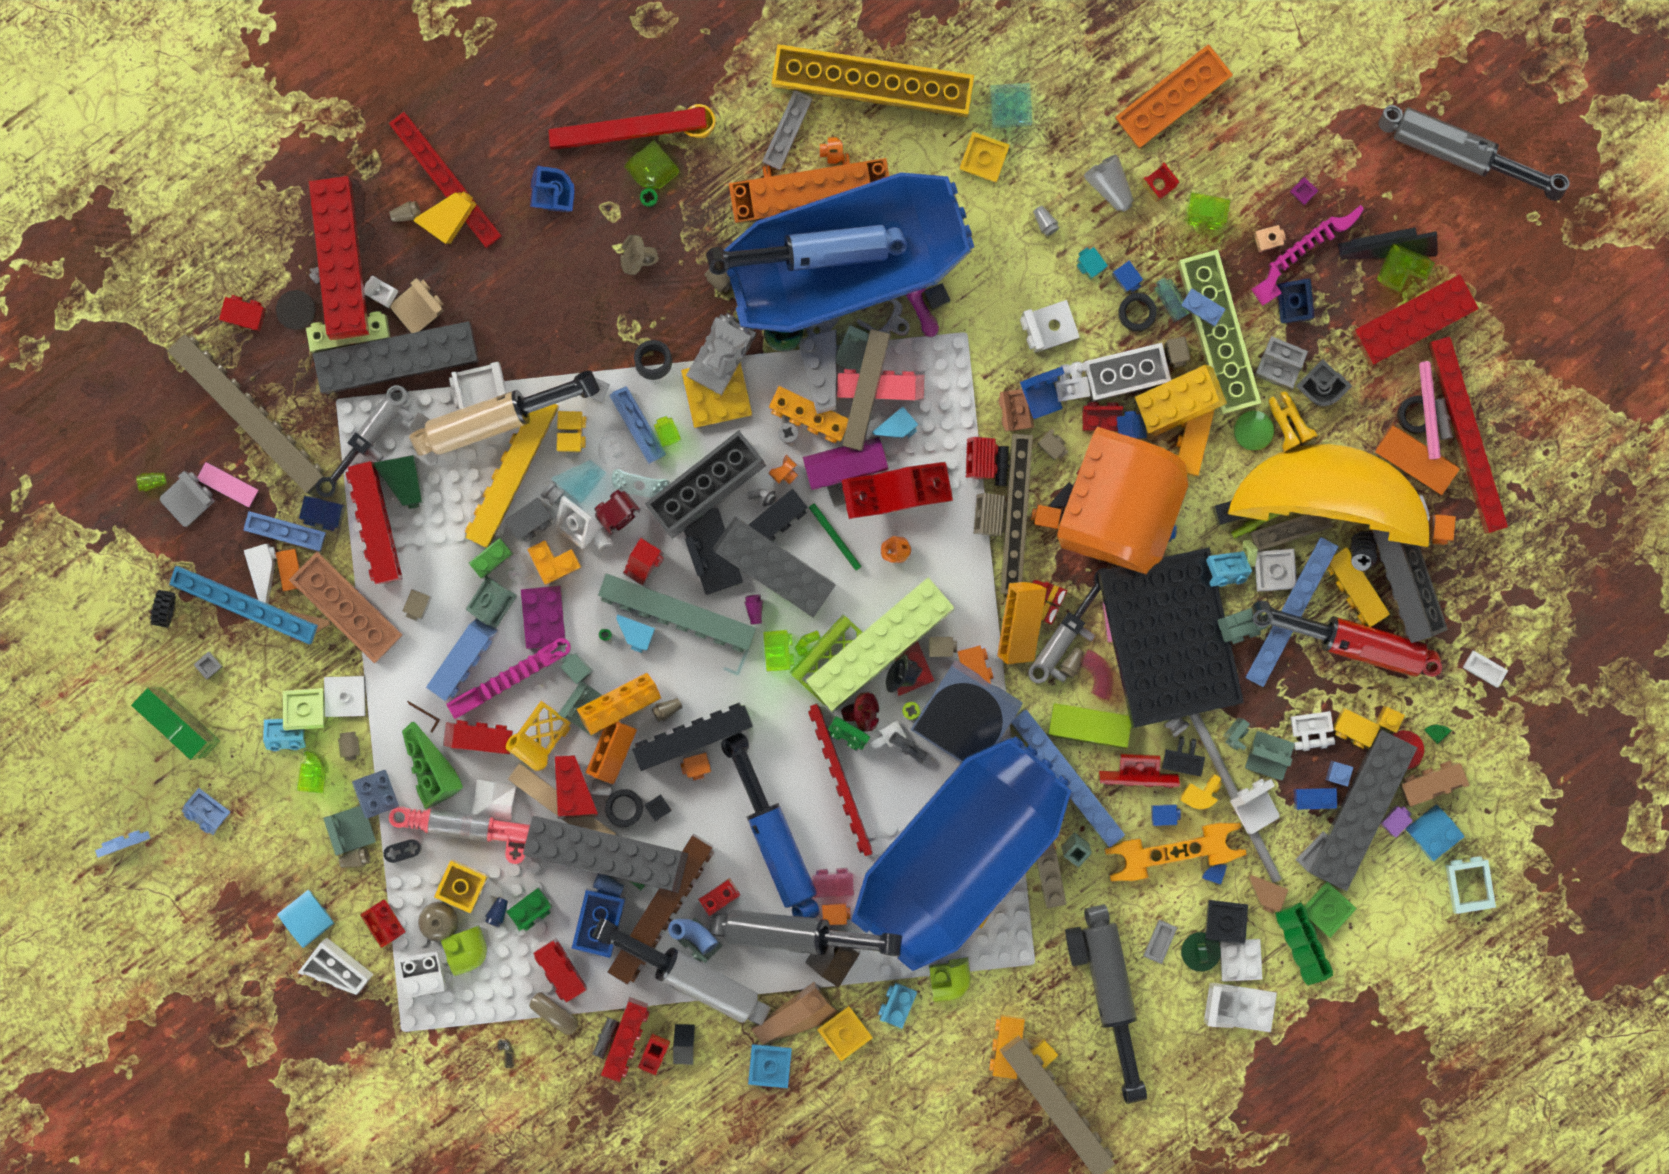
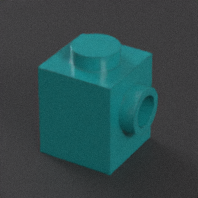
M1086 247L1078 253L1080 257L1077 259L1078 264L1076 266L1082 274L1086 273L1090 280L1108 267L1095 247L1091 249Z

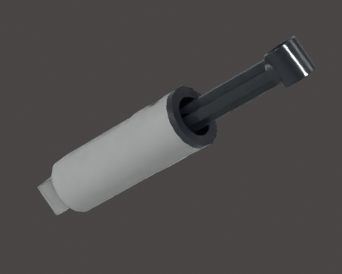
M600 918L591 936L604 944H612L657 968L655 978L658 981L673 987L675 990L706 1004L738 1022L743 1023L748 1019L762 1026L771 1009L768 1005L757 1001V992L713 970L691 956L684 954L674 947L668 949L663 954L618 930V926L605 919Z

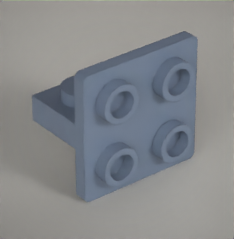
M386 770L352 781L365 818L376 816L399 806Z

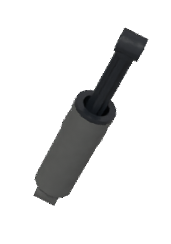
M1389 105L1384 109L1378 121L1380 129L1384 132L1391 133L1395 131L1394 140L1483 177H1486L1491 168L1544 190L1545 196L1553 201L1560 200L1569 187L1570 182L1565 175L1554 174L1549 176L1497 154L1498 143L1410 107H1407L1404 113H1402L1399 107Z
M1105 904L1085 908L1084 916L1088 927L1082 930L1102 1027H1112L1124 1079L1122 1095L1126 1104L1147 1100V1091L1144 1082L1140 1081L1128 1026L1129 1023L1137 1021L1118 927L1114 922L1109 923V912Z
M731 910L728 916L713 914L710 929L712 935L725 937L727 943L733 945L811 953L815 955H824L829 946L879 951L883 955L900 956L903 938L902 935L891 933L873 935L830 930V924L827 919Z

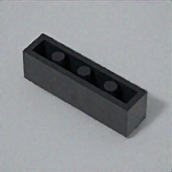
M792 488L748 525L774 541L776 539L774 535L779 531L784 533L792 526L790 524L795 518L800 520L807 514L805 510L808 507Z

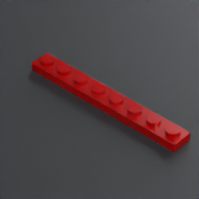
M819 703L810 706L811 710L808 711L811 722H816L818 729H815L818 740L823 741L824 748H822L825 759L830 760V774L832 778L836 777L838 785L835 786L839 797L843 796L845 804L842 805L846 816L850 815L852 823H849L853 835L857 834L859 841L856 842L860 853H864L865 856L873 854L871 844L832 738L829 735L830 733Z

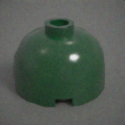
M803 329L792 333L764 330V338L767 344L772 349L782 352L791 351L796 348L803 336Z

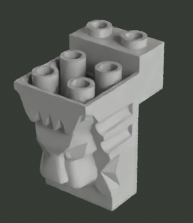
M728 313L726 316L721 314L719 318H715L711 327V333L706 337L704 346H701L697 357L686 375L688 378L721 396L756 337L754 329L742 328L736 322L737 318Z

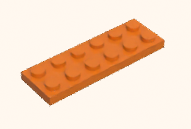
M1208 44L1119 113L1115 119L1137 148L1140 149L1230 79L1233 74Z

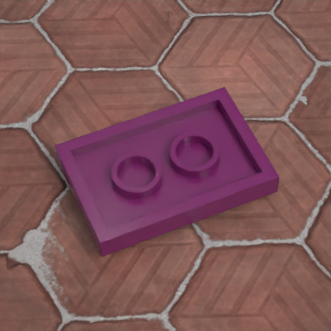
M561 586L521 589L526 649L542 648L559 638L566 639ZM559 642L558 645L563 646L566 645V643L562 644L561 642Z

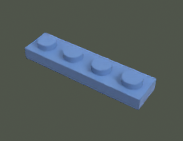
M625 386L609 395L647 462L650 464L666 455L665 451L628 387Z
M250 511L244 526V531L320 552L326 536V532Z

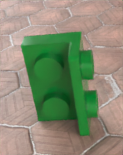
M538 887L506 912L518 927L519 932L522 929L526 932L535 925L533 922L535 919L540 917L542 920L551 913L549 909L553 906Z

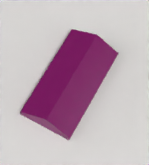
M880 437L865 440L863 450L861 451L842 446L802 457L811 490L841 483L842 479L867 476L889 470Z

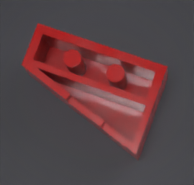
M575 755L555 756L558 819L598 817V812Z

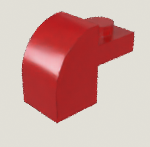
M652 1033L638 1068L656 1075L671 1041Z

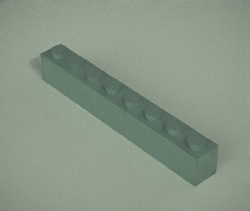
M607 573L598 593V596L602 597V602L612 605L614 601L621 604L619 607L630 612L632 608L639 611L638 615L650 618V615L658 617L657 622L668 625L669 622L677 624L676 629L685 632L691 629L696 631V636L704 639L707 636L713 637V642L723 646L725 643L732 644V649L742 653L744 649L749 650L756 628Z

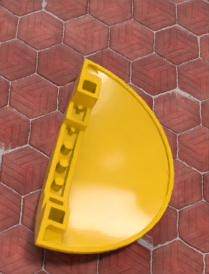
M1305 445L1289 449L1286 452H1280L1268 458L1253 469L1241 482L1234 494L1228 512L1229 515L1268 521L1269 513L1289 516L1290 512L1320 516L1370 525L1369 529L1389 532L1388 541L1424 547L1429 545L1427 514L1419 495L1410 482L1398 470L1382 459L1368 452L1342 445Z

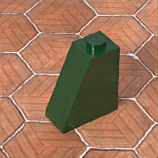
M415 455L374 462L376 469L402 506H408V509L419 508L421 503H424Z

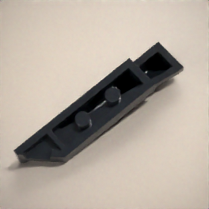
M1416 227L1353 239L1349 242L1338 244L1340 258L1348 260L1437 256V231L1417 235Z

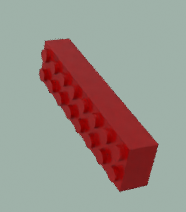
M348 176L309 181L326 335L329 340L370 335L352 182Z

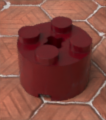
M619 489L610 495V500L606 503L601 502L594 508L596 511L595 517L609 535L614 534L612 530L615 528L618 531L624 528L636 517L634 513L636 511L640 513L641 511L626 491L621 492Z

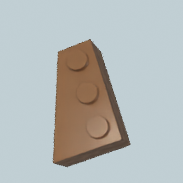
M1451 760L1441 763L1438 769L1433 770L1432 767L1421 771L1422 775L1414 777V774L1402 778L1403 782L1399 785L1406 804L1410 807L1433 799L1441 794L1450 793L1459 787L1470 786L1461 763H1452Z

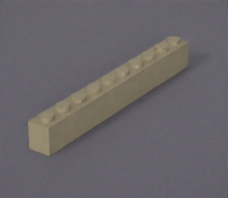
M184 334L167 351L305 493L309 494L316 487L318 480L325 477L322 474L324 472L322 467L317 463L313 465L310 462L309 458L311 456L304 449L299 450L295 446L297 442L289 434L285 436L281 432L283 428L275 420L271 422L268 419L269 413L262 406L258 408L253 403L255 399L248 392L244 394L239 389L241 385L234 378L230 380L226 376L228 371L220 363L216 365L212 361L214 357L206 349L202 351L198 347L200 343L192 335L188 337Z

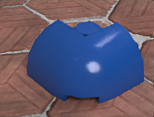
M537 166L531 180L530 207L560 212L572 211L574 183H572L570 177L563 170Z

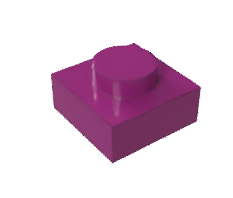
M1305 177L1290 191L1303 206L1318 192Z

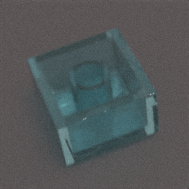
M1030 83L990 85L992 128L1032 125Z

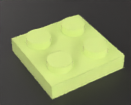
M323 688L283 691L284 730L324 728Z

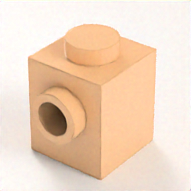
M1279 225L1254 233L1258 252L1281 247L1284 245L1283 241L1286 240L1284 230L1280 229Z

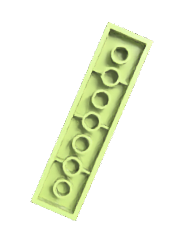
M1214 250L1179 260L1178 267L1186 295H1188L1192 288L1226 309L1215 327L1192 313L1206 365L1214 368L1227 404L1219 407L1220 415L1261 404L1219 251Z
M928 577L806 680L807 684L833 713L952 613L954 606Z

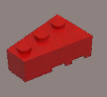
M640 538L628 558L627 563L629 564H626L623 574L643 586L655 566L659 568L662 564L664 552Z
M457 720L456 723L446 722L443 746L510 755V752L506 749V743L512 736L513 731L507 730L506 725L496 724L495 728L488 727V723L476 722V725H468L469 721Z
M557 938L533 953L538 965L542 966L546 972L544 974L547 980L556 987L557 990L555 992L561 1001L564 999L567 1003L588 989Z

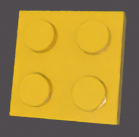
M972 132L959 170L997 183L1010 145Z
M850 1006L844 1008L817 1029L840 1061H843L873 1038Z

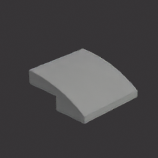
M1271 336L1255 376L1291 391L1308 351Z

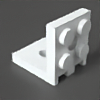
M1067 300L1033 312L1029 309L1024 311L1021 316L1020 323L1023 331L1027 330L1028 336L1026 340L1029 349H1033L1034 353L1080 338ZM1051 320L1059 322L1060 328L1057 331H1052L1049 328Z

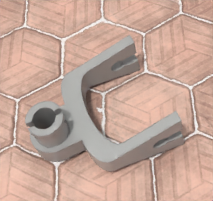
M895 299L888 300L894 304V311L887 324L879 329V331L886 333L893 331L900 336L907 335L910 325L905 319L900 317L903 310L902 304ZM858 319L857 323L859 326L863 327L868 331H870V329H874L862 320ZM899 326L906 327L904 331H899Z

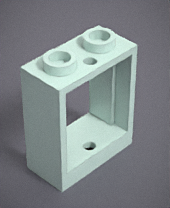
M1478 856L1470 858L1469 862H1463L1460 859L1450 861L1451 865H1445L1453 913L1459 914L1496 908L1488 860ZM1482 866L1487 899L1460 903L1455 870Z

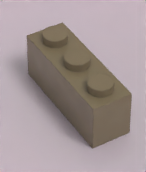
M1052 843L1036 861L1047 909L1067 905L1057 853Z

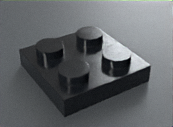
M1208 900L1205 940L1244 945L1246 942L1248 904Z

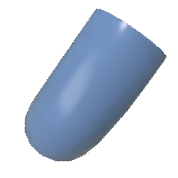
M675 919L669 924L668 931L672 938L676 940H689L703 955L718 945L716 938L705 927L695 921Z

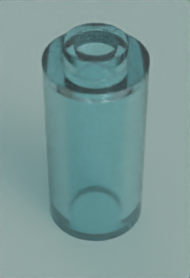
M1164 277L1156 282L1157 287L1154 290L1174 323L1191 313L1181 307L1184 299L1171 278L1167 280Z

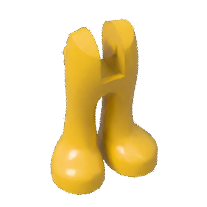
M1284 391L1280 393L1285 408L1280 409L1274 396L1268 399L1272 414L1284 434L1285 440L1282 449L1286 452L1299 446L1301 443L1303 444L1316 438L1318 435L1315 430L1306 426L1294 401ZM1287 416H1289L1292 422L1294 423L1297 433L1299 434L1300 441L1294 433L1291 425L1289 424Z

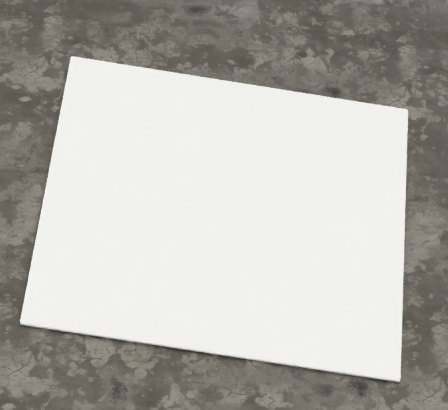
M951 333L934 337L923 336L889 341L882 374L883 370L895 371V374H902V371H914V374L925 375L924 398L918 400L875 399L865 440L879 437L874 436L872 432L901 407H904L917 422V432L909 439L907 436L903 439L880 437L889 470L871 475L909 466L946 462L953 501L849 519L842 482L811 490L802 458L842 447L844 437L841 443L836 441L834 444L825 439L826 435L821 433L815 435L807 431V426L800 424L799 427L796 426L798 430L797 439L792 443H784L779 438L778 430L784 423H790V418L784 415L782 418L771 414L772 410L769 409L778 386L814 402L800 350L743 356L741 366L752 416L694 428L681 372L682 369L690 368L694 361L672 363L669 373L657 380H649L640 376L636 367L593 372L595 378L610 384L602 403L591 397L583 398L580 395L556 403L560 406L558 411H582L583 416H586V428H583L582 436H586V448H582V453L557 451V433H577L574 430L557 429V411L491 543L493 544L501 538L514 554L487 576L515 593L517 597L496 628L498 632L492 638L490 647L482 652L480 655L482 658L475 667L472 666L469 670L471 674L464 683L461 681L458 686L460 690L454 698L450 697L446 701L427 689L426 686L468 625L476 619L474 615L466 610V607L485 579H481L469 562L486 548L465 538L467 535L465 529L469 522L473 523L476 517L473 515L478 504L482 505L485 499L482 497L487 486L491 487L494 481L491 479L496 468L500 469L503 463L500 459L505 450L509 451L512 445L509 441L513 433H518L520 427L441 455L431 451L428 454L419 456L409 439L410 434L413 433L408 429L411 422H408L397 413L374 442L373 448L383 455L381 461L410 455L416 456L424 503H421L419 508L408 509V506H402L378 472L403 580L382 585L371 581L368 571L371 569L369 561H366L364 550L367 548L365 542L361 541L359 533L362 527L360 522L357 523L355 517L357 505L352 502L350 495L353 488L351 484H348L346 478L348 468L343 474L355 588L403 634L375 664L362 652L374 772L386 770L399 806L411 808L412 811L416 809L417 812L418 810H421V812L425 810L416 790V785H418L416 773L412 774L411 767H413L412 757L407 754L402 730L414 721L455 769L463 786L453 797L430 809L471 815L477 779L515 785L508 778L519 763L556 789L555 756L575 755L588 790L591 793L592 780L597 778L585 772L603 729L590 736L571 722L569 725L571 727L570 731L565 737L559 739L548 755L547 766L539 771H534L512 753L509 755L443 746L446 722L456 723L457 720L469 721L468 725H476V722L488 723V727L495 728L496 724L506 725L507 730H512V735L518 733L540 701L546 703L556 712H560L579 685H576L560 667L563 664L561 662L563 658L548 667L542 668L539 672H535L529 678L521 680L520 683H516L510 689L502 691L501 694L495 695L492 699L485 701L482 705L457 719L453 718L446 704L474 687H479L481 683H486L490 678L498 676L499 673L505 672L509 667L519 664L518 662L524 661L528 656H532L542 649H526L521 589L561 586L566 640L571 644L570 654L578 653L593 669V672L583 682L604 695L648 673L661 695L660 700L619 720V722L637 729L615 784H612V794L621 789L632 790L642 799L643 806L661 794L672 811L655 822L644 806L643 814L639 821L629 827H618L611 823L606 816L605 805L609 796L591 795L598 812V817L594 818L615 832L616 836L683 851L693 833L714 845L712 848L714 854L708 863L704 861L701 866L704 870L698 880L695 878L692 880V890L687 897L682 896L680 900L683 902L677 914L672 913L669 918L673 921L675 919L692 920L696 917L710 931L712 915L709 916L698 899L728 878L732 880L741 895L714 914L728 916L731 910L792 916V907H784L746 816L755 813L733 759L726 757L722 751V740L644 771H640L632 751L633 748H636L635 743L645 739L649 743L655 740V735L663 732L669 735L674 733L673 728L683 724L685 728L692 726L691 721L701 717L707 720L711 718V713L722 710L723 713L729 711V706L740 702L741 706L746 705L754 727L739 733H743L748 739L749 749L746 752L769 806L779 803L814 884L817 895L812 899L816 901L820 911L819 916L816 918L823 919L822 904L846 903V908L850 907L852 919L867 870L961 764L960 761L911 731L910 729L917 718L909 720L902 713V708L907 702L918 704L921 713L955 659L960 662L958 653H953V657H929V637H953V641H957V651L979 645L981 649L985 648L988 660H985L986 667H991L994 679L990 680L991 684L1006 691L1003 660L997 656L1000 631L990 538L986 535L973 534L976 495L985 493L983 479L965 477L966 440L971 437H979L967 333ZM663 364L644 367L647 369H657ZM836 364V384H838V373H844L846 368ZM579 373L504 381L507 393L519 390L523 397H527L573 381L574 377ZM625 386L628 387L666 453L664 457L650 464L647 462L609 396L614 391ZM451 387L408 391V401L402 406L414 418L419 412L430 420L460 410V408L456 409L454 397H457L456 390H452ZM402 392L393 394L394 401H400L403 397ZM386 394L342 398L336 401L342 461L353 448L347 442L355 432H358ZM837 397V409L831 411L849 419L854 398ZM740 430L763 459L766 467L713 507L719 509L725 529L734 516L750 524L793 488L807 507L813 503L817 505L862 567L857 571L854 570L810 509L807 508L805 516L800 520L795 518L790 522L792 526L784 533L779 531L774 535L776 537L774 542L836 584L814 618L741 569L739 570L743 583L706 595L700 577L696 574L684 539L686 538L684 531L672 539L646 507L645 503L651 498L628 493L641 509L640 513L636 511L634 513L636 517L618 531L616 528L612 530L614 533L612 534L614 538L612 540L613 545L599 550L595 546L594 538L585 549H582L557 530L555 524L561 498L552 506L547 498H543L540 495L554 481L559 489L565 491L563 496L596 520L594 508L601 502L606 503L610 500V495L617 490L612 483L614 469H620L629 474L652 479H666L672 483ZM359 452L349 466L369 461H378L369 454L364 456ZM786 454L797 464L794 471L798 474V477L790 485L785 480L778 484L768 474L771 469L782 466L783 458ZM636 481L634 487L637 490H643L645 484L642 481ZM759 489H774L776 491V499L771 505L764 507L761 505V497L748 499L747 492ZM539 498L554 518L551 521L552 525L544 531L537 530L535 532L536 536L528 542H524V540L521 542L517 540L504 520L534 499ZM899 536L907 539L911 546V554L905 562L891 563L882 558L881 544L888 538ZM640 538L664 552L662 564L659 568L655 566L643 587L755 627L756 631L749 650L744 649L742 653L732 649V644L725 643L723 646L713 642V637L707 636L704 639L696 636V631L691 629L685 632L676 629L677 624L669 622L668 625L657 622L658 617L650 615V618L638 615L639 611L632 608L631 612L619 608L621 604L614 601L612 605L602 602V597L598 596L605 574L607 573L640 585L624 575L623 571L626 564H629L627 561ZM544 540L548 542L554 557L573 549L582 568L548 585H544L527 549ZM928 577L954 606L952 613L918 640L935 681L901 696H898L897 690L891 693L886 689L887 673L895 661L833 713L789 673L842 614L864 632ZM411 589L432 597L423 619L418 618L417 621L405 617L407 613L402 611ZM759 594L761 599H763L762 623L751 625L744 605L745 597ZM617 614L656 629L648 651L643 650L640 653L631 649L632 645L627 643L616 619ZM851 626L845 632V640L856 639V631ZM601 629H609L611 631L612 637L609 641H603L599 638V631ZM602 633L604 638L609 636V633ZM835 643L831 647V655H837L842 650V643ZM567 644L559 646L558 648H556V650L551 652V654L555 653L556 651H562L564 653L566 651L565 647H567ZM821 658L818 661V669L824 666L829 661V658ZM815 672L807 673L802 680L806 682ZM861 692L873 693L879 704V713L876 718H879L877 727L873 731L864 732L870 736L863 750L858 748L855 751L847 746L848 741L843 738L840 741L832 736L831 738L873 850V854L865 856L864 853H860L856 844L859 841L857 834L853 835L849 825V823H852L850 815L846 816L842 806L845 804L843 796L839 797L835 787L838 785L836 777L832 778L830 774V760L825 759L823 755V741L818 740L815 729H818L816 722H811L808 711L811 710L810 706L819 703L827 728H829L835 716L843 719L841 710L847 705L855 704L856 698ZM678 697L683 708L666 721L658 722L651 708L655 707L657 703L673 700ZM407 701L440 719L433 733L431 729L436 720L410 706ZM914 705L906 708L905 711L908 712V716L917 713ZM545 708L539 713V720L548 718V712ZM561 720L553 721V731L558 730L564 722ZM897 720L907 737L906 739H911L915 742L916 746L926 751L927 757L922 763H919L910 755L903 754L902 750L895 745L889 748L887 743L874 750L871 742L882 736L879 730ZM856 721L848 722L849 724L858 728ZM548 723L540 724V733L549 732ZM536 725L530 726L525 734L528 736L536 735ZM1010 725L999 742L1011 738ZM549 736L541 737V745L546 748L550 742ZM707 752L712 772L705 773V778L694 781L692 777L688 778L687 774L683 775L680 763H684L683 758ZM519 787L516 788L511 822L530 825L534 815L567 823L562 819H558L556 814ZM622 796L615 800L612 810L617 818L627 820L634 816L636 805L631 798ZM393 809L379 814L383 852L389 845L410 839L418 840L422 848L419 855L395 863L386 861L383 855L388 905L405 930L403 935L392 941L402 1031L409 1032L540 1018L529 1007L531 999L539 992H543L570 1014L624 1009L629 997L646 1002L648 1006L698 1001L658 981L655 978L657 968L648 963L645 965L640 964L638 969L641 972L634 983L630 981L628 985L607 973L621 950L615 946L611 958L571 949L585 891L587 888L597 890L593 888V884L598 873L527 855L521 863L512 864L505 856L507 844L505 841L492 840L484 842L482 840L476 841V839H464V837L456 838L428 834L421 830L420 827L416 829L415 826L414 829H411V826L409 828H397L391 825L389 821V814ZM396 812L395 819L398 822H403L405 816L402 812ZM510 842V845L516 846L515 850L511 852L515 858L521 855L518 852V848L524 847L525 844ZM409 843L410 846L404 848V852L411 851L412 854H415L417 845ZM390 848L388 857L392 856L393 859H396L395 856L400 854L401 850L394 851L393 848ZM452 859L489 875L472 913L452 906L458 916V927L454 934L480 925L487 945L486 958L481 966L458 976H454L450 970L442 943L430 941L424 937L418 925L419 914L424 907L430 903L443 902L434 898ZM1026 873L991 912L982 929L978 927L958 951L912 971L898 960L897 956L883 955L879 951L860 949V955L841 985L930 976L929 965L949 963L948 960L967 957L970 971L1033 965L1035 963ZM611 877L624 885L620 897H624L626 900L618 930L630 936L659 888L645 885L640 891L628 880ZM538 887L553 906L549 909L551 911L549 915L542 920L540 917L533 921L535 925L526 932L524 929L519 932L518 927L507 912L505 913L504 923L500 925V928L485 922V915L497 897L508 901L507 911ZM851 919L847 920V924L830 925V930L873 934L870 931L864 932ZM668 928L666 931L661 930L659 935L662 938L654 949L665 954L668 949L674 947L694 958L692 956L693 951L689 947L684 948L678 940L672 938ZM720 936L714 937L723 946L706 963L701 961L704 965L757 992V994L802 990L814 981L819 988L835 986L805 963L810 953L733 945L727 943L725 937ZM555 938L560 942L588 988L567 1003L564 999L562 1001L559 999L555 992L557 990L556 987L547 980L544 974L546 972L542 966L538 965L533 954L537 949ZM438 951L444 969L447 989L441 992L405 998L398 959Z

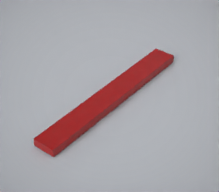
M705 107L549 129L550 149L556 150L707 128Z
M402 112L388 123L446 198L454 193L466 192L468 194L405 112ZM476 204L465 222L487 249L502 236Z

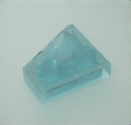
M589 460L559 475H555L551 479L582 503L606 472L592 460Z

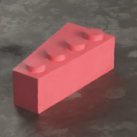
M844 369V373H838L837 397L854 398L860 374L856 373V369ZM883 370L875 399H923L925 375L914 374V371H902V374H895V371Z

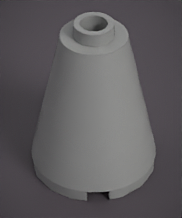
M1115 154L1102 160L1103 163L1098 166H1093L1084 174V177L1117 211L1122 210L1124 212L1132 207L1131 203L1134 199L1120 159Z

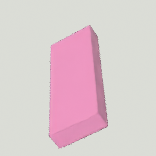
M205 462L197 477L205 485L249 508L259 492L258 489Z

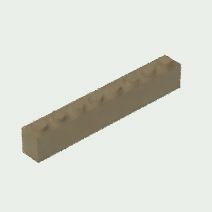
M1012 434L1000 594L1008 593L1009 583L1022 582L1033 435Z
M1018 1035L999 1049L1002 1055L1091 1173L1103 1174L1115 1165L1112 1160L1114 1157L1113 1153L1108 1147L1103 1148L1100 1144L1103 1140L1096 1131L1094 1133L1090 1131L1088 1127L1091 1124L1086 1117L1078 1115L1077 1111H1079V1108L1074 1101L1069 1102L1065 1096L1068 1094L1062 1085L1057 1087L1054 1083L1055 1076L1049 1069L1045 1071L1042 1067L1044 1064L1043 1060L1038 1054L1034 1056L1030 1051L1033 1047L1026 1038L1022 1040Z

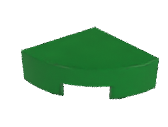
M1438 724L1430 725L1423 729L1436 744H1439L1452 731L1450 728Z

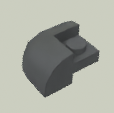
M1322 359L1296 387L1314 404L1328 406L1337 402L1352 385Z

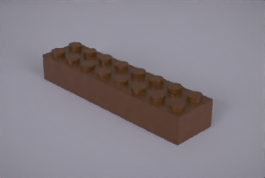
M693 833L682 851L688 853V858L679 893L659 888L630 934L631 937L650 947L656 948L662 938L659 935L661 930L666 931L672 921L669 917L672 913L677 914L683 902L680 901L682 896H688L693 888L692 880L694 878L698 880L704 870L701 867L704 861L708 863L713 856L714 851L712 848L714 845ZM620 950L607 973L628 985L630 981L634 983L641 972L638 967L640 964L645 965L646 962Z

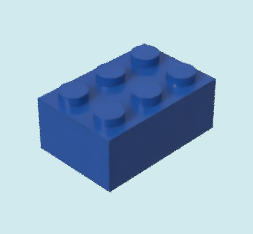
M587 888L571 949L611 958L614 945L604 944L591 936L600 918L615 924L619 929L626 898Z

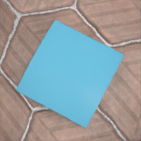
M307 890L277 914L302 948L306 947L335 924L310 890Z

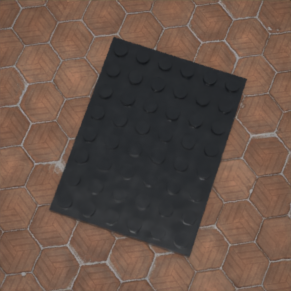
M1210 547L1163 557L1147 574L1121 566L1097 572L1132 728L1244 703L1231 642L1224 641L1222 631L1217 622L1218 619L1224 618L1225 615L1218 586L1211 587L1210 585L1213 576L1206 561L1208 556H1211Z

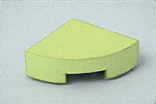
M1243 540V550H1246L1247 561L1250 567H1255L1258 548L1250 540Z

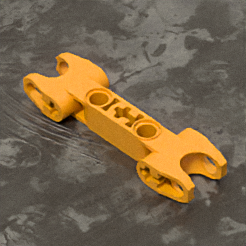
M1218 822L1203 825V837L1143 848L1141 838L1125 840L1111 847L1104 848L1105 854H1121L1125 859L1123 870L1109 875L1110 881L1145 879L1149 877L1147 871L1149 866L1206 855L1208 856L1209 865L1228 863L1236 858L1247 855L1246 849H1229L1225 843L1228 833L1240 829L1241 823ZM1194 842L1200 845V850L1197 853L1190 851V845ZM1183 844H1185V850L1188 855H1185V852H1178L1177 857L1170 854L1174 846L1177 849H1184ZM1154 850H1159L1161 853V857L1157 861H1153L1150 857L1151 852Z

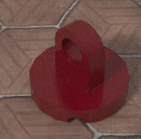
M861 692L857 696L855 704L847 705L841 710L843 720L848 722L856 721L858 728L862 732L873 731L878 725L879 718H876L879 713V704L873 693Z

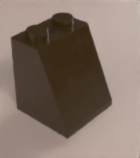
M829 946L824 955L810 953L805 963L821 977L839 988L860 955V949Z

